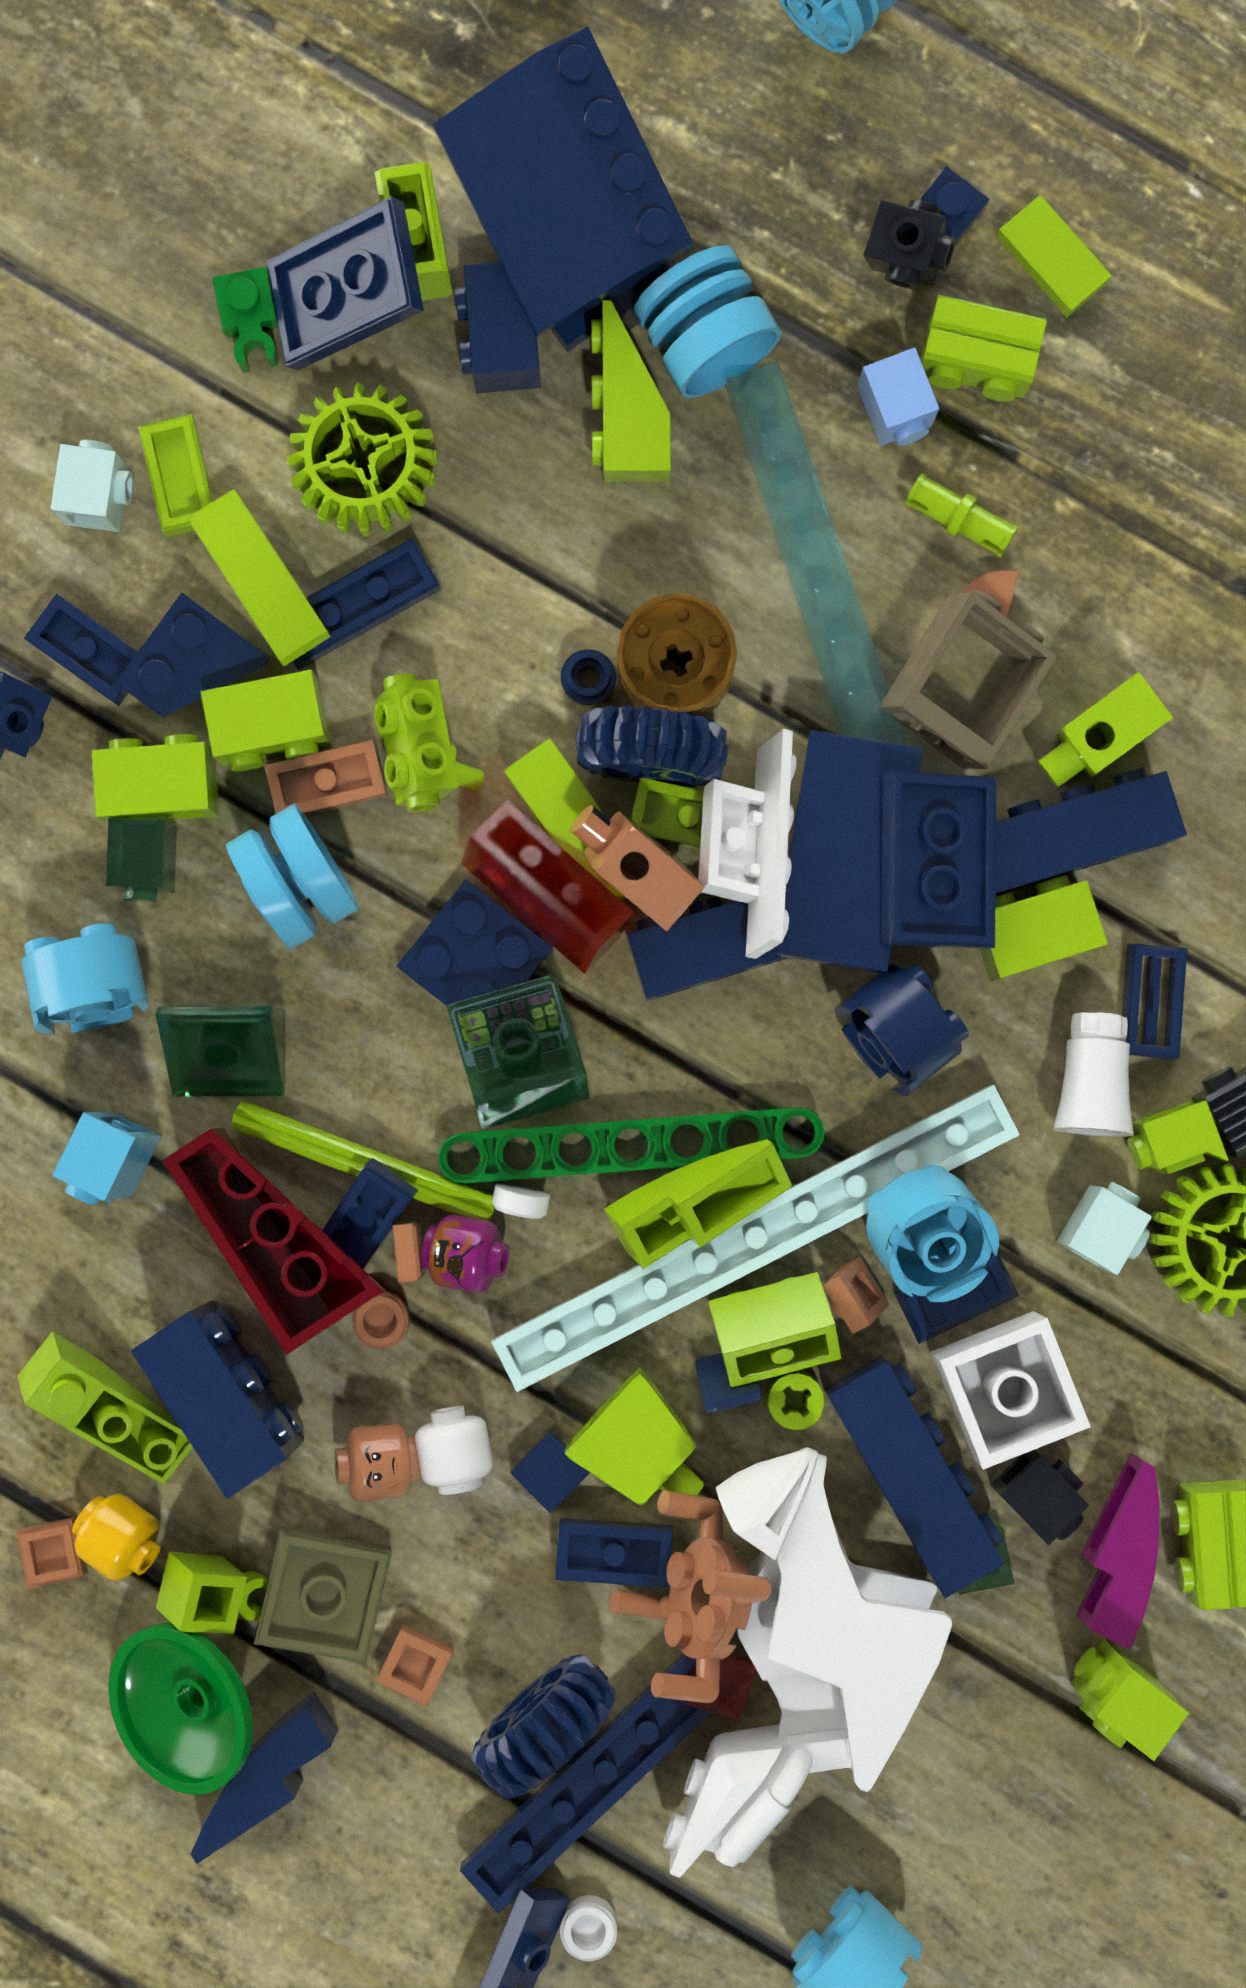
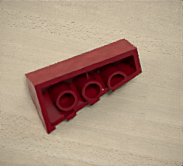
M225 1128L209 1129L162 1160L286 1355L385 1291L382 1286L241 1155Z

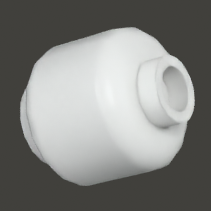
M453 1406L432 1411L430 1413L432 1422L419 1428L415 1434V1444L423 1482L427 1485L438 1487V1493L441 1495L458 1494L483 1486L482 1478L493 1469V1457L485 1420L479 1416H465L464 1406Z

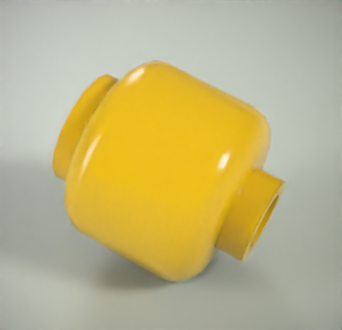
M121 1493L113 1494L106 1498L99 1496L93 1499L79 1514L72 1529L73 1534L76 1536L74 1542L76 1555L104 1577L113 1581L122 1580L133 1572L137 1575L143 1574L154 1563L160 1552V1546L156 1543L160 1532L158 1519Z

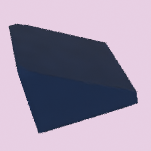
M721 1353L701 1357L696 1360L695 1367L706 1412L712 1413L751 1404L762 1399L758 1381L731 1388Z

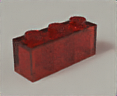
M509 800L470 835L461 864L584 974L623 934L634 912Z

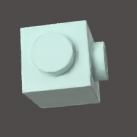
M81 440L79 446L60 444L50 510L65 525L120 532L123 506L130 505L133 498L134 477L117 452L113 451L114 448L112 446L95 440Z
M1111 1182L1107 1189L1101 1186L1089 1185L1056 1242L1100 1269L1118 1275L1128 1258L1135 1259L1146 1245L1150 1235V1231L1146 1229V1226L1152 1216L1137 1208L1141 1201L1140 1197L1114 1182Z

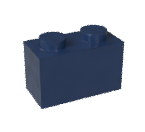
M501 263L463 265L465 286L455 287L458 321H468L470 340L459 341L463 375L473 374L476 393L542 388L537 335Z

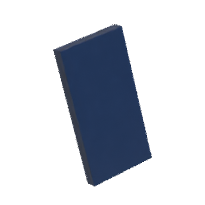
M810 730L789 852L792 868L785 892V910L789 914V926L783 942L773 948L772 955L882 974L887 973L892 945H881L883 773L891 770L919 772L923 748Z

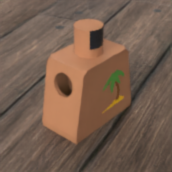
M590 805L578 815L571 826L570 832L587 845L583 854L593 869L666 931L670 929L705 888L678 857L621 811H618L609 819L593 805Z

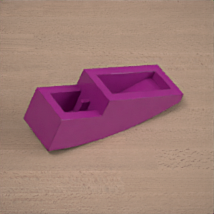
M1130 1453L1081 1552L1098 1570L1076 1613L1088 1629L1129 1650L1145 1615L1154 1582L1159 1547L1160 1507L1156 1469L1133 1453Z

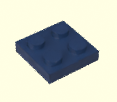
M465 879L396 967L454 1012L462 1008L520 992L554 949ZM516 996L456 1014L461 1016L482 1010L486 1023L485 1025L475 1027V1029L487 1027L489 1032L491 1029L490 1021L500 1018L503 1014L500 1005L506 1002L511 1004ZM496 1006L498 1015L489 1017L487 1008Z

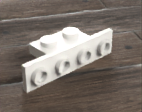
M782 729L757 749L754 789L713 779L704 787L698 880L705 887L702 890L703 893L748 903L745 957L757 959L781 944L789 926V914L785 910V892L792 868L791 860L787 856L788 833L794 819V809L790 805V786L796 770V757L792 754L793 731Z

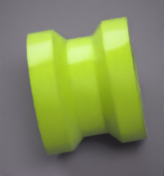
M801 1369L771 1377L767 1383L765 1390L766 1405L773 1419L782 1427L790 1430H804L814 1425L821 1417L825 1406L824 1393L815 1378L807 1371ZM807 1390H809V1391L805 1394V1401L803 1402V1400H804V1393H805Z

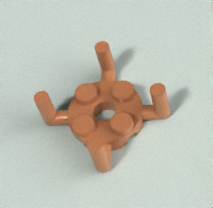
M662 1491L657 1502L659 1513L700 1520V1539L691 1543L684 1553L675 1552L670 1557L666 1569V1578L671 1586L669 1595L659 1596L614 1590L610 1595L609 1608L612 1613L666 1619L664 1627L666 1643L670 1647L679 1648L686 1656L696 1659V1677L662 1672L655 1673L651 1681V1692L654 1697L711 1703L719 1695L720 1660L728 1657L736 1648V1645H729L735 1630L746 1629L752 1603L768 1599L771 1595L772 1587L766 1578L751 1575L747 1561L738 1560L733 1551L739 1548L733 1542L723 1540V1508L718 1500Z

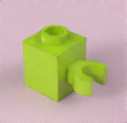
M169 1552L156 1609L180 1632L234 1634L238 1614L246 1620H258L261 1607L255 1603H247V1599L253 1590L266 1588L267 1578L256 1571L242 1573L221 1555Z

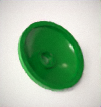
M172 1623L153 1624L130 1636L120 1646L113 1659L108 1683L112 1717L126 1749L148 1775L174 1791L200 1795L221 1788L240 1772L247 1760L252 1743L251 1707L239 1673L224 1652L205 1636L198 1632H180Z

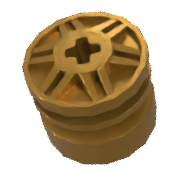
M682 593L653 597L635 609L621 629L616 654L622 689L634 707L667 708L669 711L687 712V714L693 716H705L717 708L729 690L737 658L733 629L721 611L701 597ZM675 652L679 659L689 658L690 661L685 664V675L677 677L673 669L663 671L662 667L667 664L668 653Z

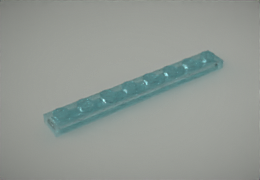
M779 361L726 378L725 387L841 735L907 746L900 723L879 708L889 690Z

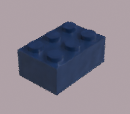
M211 1300L187 1312L132 1349L131 1353L226 1499H229L287 1460L304 1441L300 1433L304 1429V1425L295 1408L287 1400L280 1403L268 1385L273 1381V1377L265 1362L256 1353L249 1356L238 1339V1336L242 1334V1330L234 1315L226 1306L223 1305L218 1308L215 1302Z

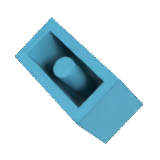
M83 1112L52 1176L68 1184L65 1189L68 1195L91 1205H97L99 1200L111 1203L114 1199L133 1196L162 1135L114 1112Z

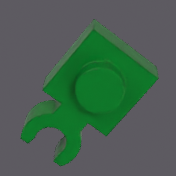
M266 266L212 277L222 331L226 338L239 336L235 341L233 352L242 372L250 371L247 360L248 354L256 348L265 350L271 367L277 366L279 361L278 351L271 337L264 332V330L278 328Z

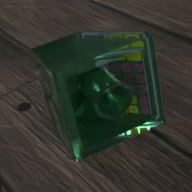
M555 974L446 1005L482 1130L590 1098L587 1073Z

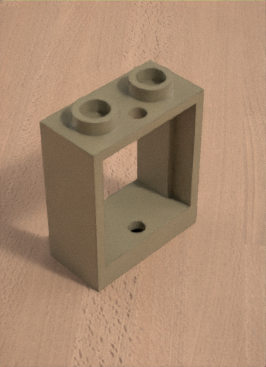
M979 590L947 596L879 706L880 709L963 769H988L1057 657L1055 653L1042 644L1044 637L1037 630L1027 624L1011 621L1000 612L1002 605L994 597ZM962 623L1014 661L972 730L920 693Z

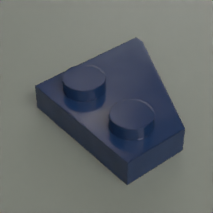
M180 593L115 684L156 714L164 717L200 699V691L224 687L267 665L271 658L184 593Z

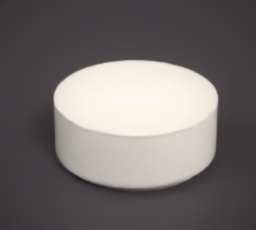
M496 1183L492 1205L496 1210L506 1214L540 1219L547 1215L551 1195L543 1190L525 1185Z
M584 1895L572 1900L568 1904L560 1925V1937L566 1951L582 1961L601 1959L611 1951L617 1938V1918L613 1908L607 1901L598 1896Z

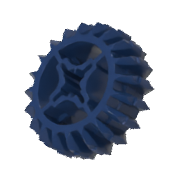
M627 705L624 707L607 706L606 708H595L582 715L580 728L577 729L575 745L576 750H578L577 764L583 769L588 770L591 774H600L604 778L619 779V781L639 783L640 778L679 786H706L713 779L721 780L723 766L727 762V731L714 720H706L703 716L689 715L687 712L669 711L667 708L654 709L647 706L642 708Z
M581 1654L573 1655L568 1659H562L555 1667H550L543 1675L536 1678L528 1687L522 1690L510 1703L505 1705L502 1712L493 1718L490 1726L481 1733L480 1739L475 1743L471 1761L479 1770L478 1774L489 1787L496 1790L505 1799L524 1795L530 1788H537L548 1776H553L558 1768L564 1763H568L570 1758L579 1749L584 1747L586 1741L598 1732L599 1725L608 1718L609 1711L613 1708L615 1701V1690L608 1683L607 1680L609 1678L598 1665H594L587 1656H582Z

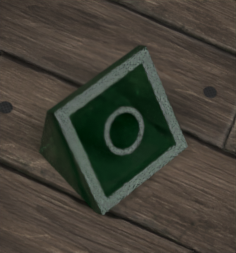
M273 1006L157 1007L155 1015L173 1097L284 1096L286 1010Z

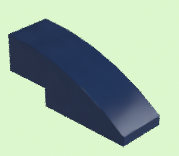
M312 1692L287 1711L255 1743L249 1751L247 1760L240 1772L226 1784L206 1818L190 1854L196 1864L293 1801L303 1782L297 1769L331 1747L339 1729L315 1692Z

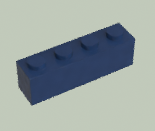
M880 1355L823 1389L944 1598L951 1596L1004 1564L996 1550L997 1546L1004 1543L999 1531L987 1512L978 1517L966 1497L975 1493L958 1462L949 1467L937 1447L946 1441L929 1412L919 1417L908 1398L917 1393L916 1388L900 1362L891 1367L888 1361Z

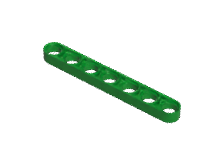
M793 1107L463 1132L452 1135L443 1142L439 1149L438 1163L443 1174L450 1180L458 1183L684 1167L703 1158L730 1150L731 1147L726 1139L727 1131L734 1122L740 1120L749 1121L757 1128L758 1142L768 1139L773 1143L780 1160L807 1157L816 1152L824 1140L825 1130L821 1119L816 1113L807 1108ZM795 1116H803L808 1119L814 1129L811 1143L801 1149H794L788 1146L782 1135L783 1126L786 1121ZM685 1124L698 1128L703 1137L702 1148L696 1155L691 1157L679 1156L674 1152L670 1143L674 1130ZM630 1128L641 1131L648 1143L645 1155L633 1162L620 1158L615 1150V1140L618 1134ZM581 1133L591 1142V1156L582 1165H570L560 1156V1143L568 1134ZM513 1138H526L535 1146L536 1158L527 1169H514L505 1161L504 1148ZM457 1142H470L479 1150L480 1162L472 1173L460 1174L454 1171L449 1164V1151Z

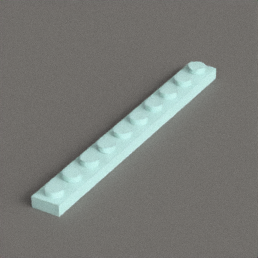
M989 1085L800 1181L701 1248L689 1239L645 1269L636 1265L493 1338L491 1342L516 1392L859 1218L867 1213L866 1205L870 1196L876 1191L884 1189L890 1182L901 1175L923 1169L929 1165H940L948 1172L1020 1134L996 1087Z

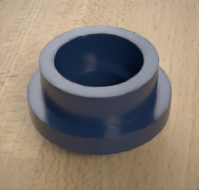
M591 649L577 651L563 664L561 670L562 688L572 701L580 705L591 706L603 702L610 696L615 687V668L610 659L599 651ZM585 670H592L598 674L599 681L593 687H583L578 682L580 673Z

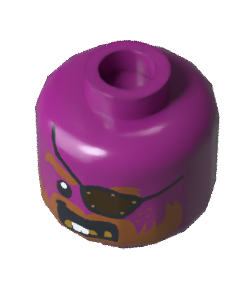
M448 1215L437 1226L432 1225L429 1227L423 1241L421 1253L423 1269L429 1270L434 1284L473 1293L484 1292L490 1287L495 1277H503L509 1261L508 1244L501 1243V1235L496 1224L488 1220L459 1215Z

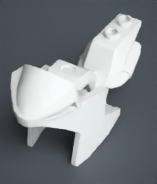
M808 1447L756 1463L737 1472L715 1487L719 1501L733 1531L761 1550L749 1565L751 1575L766 1578L772 1587L771 1595L768 1599L752 1603L746 1629L737 1630L738 1637L761 1679L768 1681L777 1697L781 1709L780 1723L777 1725L719 1734L711 1741L704 1761L694 1759L684 1787V1794L689 1795L690 1798L683 1815L675 1812L672 1815L663 1842V1848L670 1850V1874L679 1878L704 1850L715 1853L718 1861L730 1867H735L739 1863H745L791 1810L790 1803L801 1789L808 1773L851 1768L853 1781L859 1789L865 1792L871 1790L904 1733L940 1663L952 1627V1620L948 1614L943 1611L929 1609L937 1592V1586L932 1580L858 1566L849 1560L831 1517L823 1482L827 1457L818 1454L816 1450Z

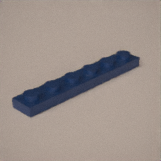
M734 1652L725 1659L720 1660L719 1695L711 1703L657 1698L653 1696L650 1684L461 1862L460 1872L499 1914L518 1896L521 1889H525L748 1679L751 1676L749 1668ZM683 1653L663 1673L696 1677V1659L690 1658Z

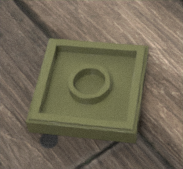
M280 1526L254 1634V1644L366 1664L392 1555L391 1546Z

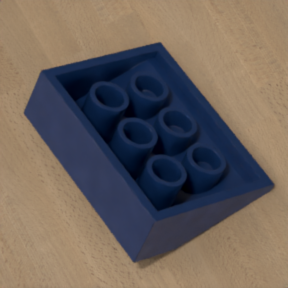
M588 26L537 51L433 123V129L537 336L601 304L602 300H609L672 268L687 258L693 241Z

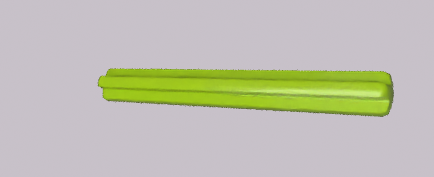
M240 1102L234 1111L231 1127L236 1131L358 1177L366 1163L374 1158L418 1189L414 1199L459 1216L488 1221L492 1218L495 1208L492 1205L493 1195L462 1183L454 1182L444 1176L250 1102Z

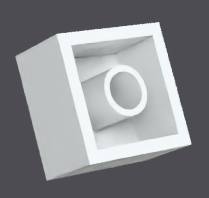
M1034 1311L930 1352L969 1454L983 1470L1091 1427L1048 1318Z

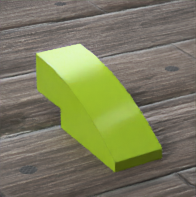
M234 489L187 518L283 667L331 637Z
M548 738L506 768L504 773L507 780L539 822V826L597 906L605 914L625 900L626 897L593 869L583 854L587 845L570 832L575 819L588 806L593 805L601 813L603 812L555 744Z
M766 1139L703 1158L667 1173L604 1208V1211L625 1251L642 1269H645L689 1239L701 1248L793 1186L773 1143Z

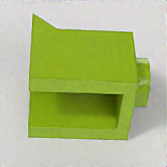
M1188 1101L1132 1122L1134 1135L1127 1139L1132 1159L1140 1170L1152 1168L1156 1169L1158 1173L1171 1174L1205 1161L1204 1156L1214 1160L1229 1161L1207 1101L1198 1103Z

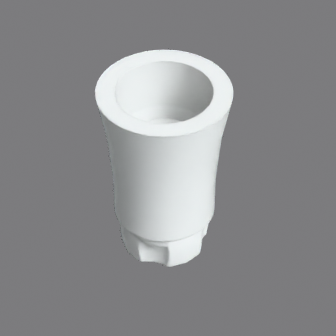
M1081 1012L1072 1015L1071 1039L1067 1040L1066 1062L1061 1099L1053 1130L1090 1136L1125 1137L1134 1135L1129 1097L1130 1044L1126 1042L1127 1018L1118 1014L1101 1012Z

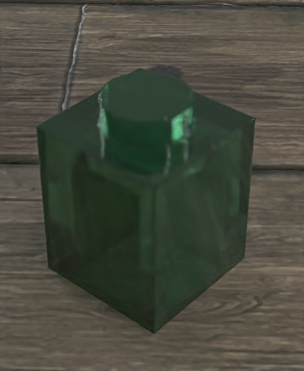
M108 818L106 886L123 892V900L130 902H157L158 893H175L177 827L166 820Z

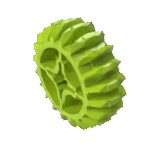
M357 382L354 388V397L346 398L343 390L335 386L333 390L335 403L328 406L324 400L315 397L313 404L318 413L316 418L300 413L298 421L307 433L290 434L289 441L292 447L298 451L287 456L289 468L297 472L290 479L295 491L304 492L301 502L306 510L318 508L317 518L323 525L329 524L337 517L339 532L347 534L351 530L354 521H357L361 535L368 537L372 531L371 522L379 521L383 531L390 533L393 528L389 517L397 513L401 520L409 522L412 516L406 504L411 502L417 506H424L427 499L419 487L427 488L435 485L434 473L427 469L438 464L436 451L428 448L434 442L431 429L421 428L424 418L419 410L407 412L408 402L401 394L388 403L387 390L379 385L372 397L369 398L367 397L364 385ZM371 423L381 425L397 435L389 437L387 433L376 436L369 435L360 428L359 424ZM342 430V444L337 450L326 454L327 460L321 462L325 447ZM356 441L360 443L363 453H368L370 464L367 466L371 474L370 480H367L362 467L358 468L356 456H358L354 445ZM406 457L405 466L399 478L391 487L383 491V476L388 470L399 466L398 460ZM333 483H337L339 487L349 484L357 485L365 491L367 498L346 497L334 492L327 486Z
M1220 1163L1215 1175L1210 1167L1201 1166L1196 1169L1197 1184L1188 1176L1177 1178V1186L1182 1193L1181 1197L1168 1191H1164L1161 1195L1163 1202L1171 1207L1168 1214L1154 1211L1151 1214L1153 1221L1164 1224L1163 1234L1151 1233L1149 1235V1243L1164 1246V1251L1155 1254L1151 1261L1157 1267L1171 1266L1161 1278V1282L1164 1286L1170 1288L1180 1285L1177 1293L1178 1300L1189 1304L1197 1298L1198 1311L1210 1314L1217 1305L1220 1315L1233 1317L1237 1305L1246 1313V1277L1232 1284L1224 1285L1227 1275L1233 1276L1237 1265L1246 1259V1249L1232 1246L1231 1249L1226 1248L1224 1244L1218 1242V1239L1207 1236L1205 1231L1219 1234L1221 1231H1225L1229 1236L1234 1237L1235 1241L1246 1244V1167H1242L1236 1175L1232 1164ZM1229 1193L1226 1205H1220L1216 1215L1211 1220L1199 1222L1192 1219L1196 1211L1205 1202L1216 1196ZM1187 1236L1196 1240L1201 1246L1203 1256L1200 1266L1205 1268L1203 1277L1198 1274L1190 1261L1186 1246Z

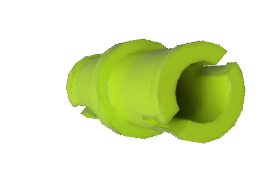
M921 473L904 504L946 526L945 533L956 538L960 534L996 554L998 558L1003 556L1019 528L1016 524H1011L977 505L978 498L969 493L962 497L928 478L924 473Z

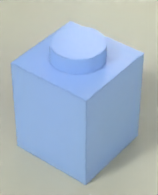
M916 348L863 367L857 389L880 446L897 441L898 446H904L925 437L929 433L928 428H931L936 418L939 406Z

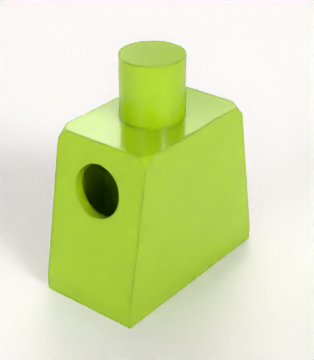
M1138 672L1063 727L1056 734L1062 744L1037 762L1056 788L1080 771H1083L1088 778H1091L1173 719V716L1140 672ZM1093 729L1100 731L1105 738V745L1098 750L1091 748L1086 741V734Z
M640 1367L627 1378L566 1444L565 1454L572 1461L641 1506L658 1488L662 1491L697 1496L705 1484L683 1463L696 1448L695 1439L646 1372Z

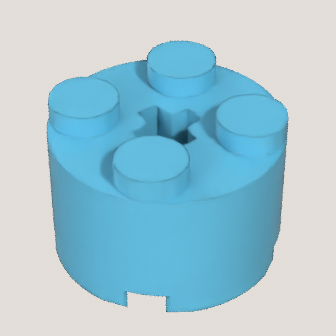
M101 923L83 928L80 931L81 937L59 941L57 937H42L26 942L24 944L26 956L21 960V967L34 1029L40 1033L55 1034L53 1023H70L71 1033L84 1032L108 1027L134 1018L132 1007L135 1005L143 1012L149 1008V1002L134 938L116 934L114 924Z
M929 1165L923 1169L903 1174L890 1182L884 1189L873 1193L867 1201L866 1210L868 1217L866 1229L869 1243L895 1284L903 1293L913 1297L912 1294L927 1297L930 1302H946L969 1293L988 1274L984 1267L988 1263L992 1252L996 1256L999 1248L997 1227L967 1186L958 1177L947 1172L944 1167Z
M849 1886L839 1895L829 1910V1913L835 1919L820 1935L814 1929L810 1930L800 1940L791 1954V1957L797 1962L792 1971L794 1974L792 1983L796 1988H903L909 1976L900 1968L908 1954L918 1962L923 1946L869 1891L859 1893L852 1886Z

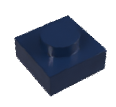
M947 166L920 199V201L928 202L941 209L940 215L945 216L951 230L950 236L955 237V247L984 212L990 200Z

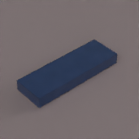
M413 538L306 597L331 637L295 659L293 663L298 670L441 590L437 579Z

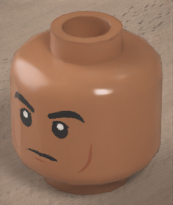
M399 1424L355 1427L346 1437L345 1448L335 1449L334 1459L337 1484L348 1483L349 1492L356 1501L365 1502L400 1498L408 1492L410 1482H418L419 1461L415 1436L407 1437L405 1430Z

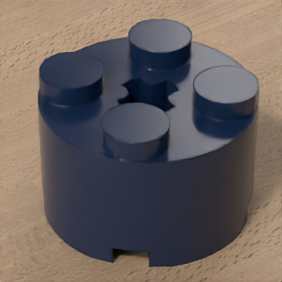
M915 964L910 965L905 970L896 965H888L887 973L875 975L835 1008L836 1018L843 1015L847 1016L849 1023L841 1030L858 1056L879 1079L886 1073H889L899 1081L891 1089L903 1096L911 1094L959 1055L962 1051L961 1042L969 1036L968 1029L963 1021L953 1011L949 1009L944 1011L931 995L934 991L931 980Z

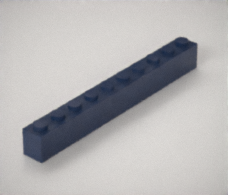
M1142 767L1113 777L1115 786L1095 792L1093 783L1085 784L1060 793L1062 802L1042 808L1040 800L1037 799L1007 809L1009 818L996 822V895L1165 845L1186 836L1187 832L1167 771L1148 776L1146 767ZM719 896L689 905L690 915L678 918L668 931L664 930L650 917L635 921L636 931L628 933L626 937L646 1002L789 959L788 957L772 955L773 949L757 959L745 957L748 903L734 901L722 905Z

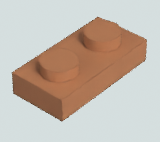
M373 739L264 765L275 814L294 803L300 807L306 816L388 797L376 743Z

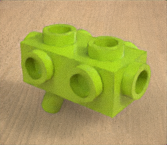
M401 673L385 678L383 680L385 691L376 698L374 721L378 734L384 740L387 756L384 764V774L389 789L394 793L396 806L406 805L408 812H424L438 808L440 800L459 788L458 786L478 792L483 784L485 773L480 769L456 761V747L449 740L438 679L417 680L416 675L413 673Z

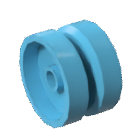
M296 803L270 817V831L281 851L280 854L276 853L262 834L254 830H248L226 844L227 852L241 877V882L250 899L290 950L317 935V922L306 901L309 898L320 914L332 923H337L361 909L337 863L313 825Z

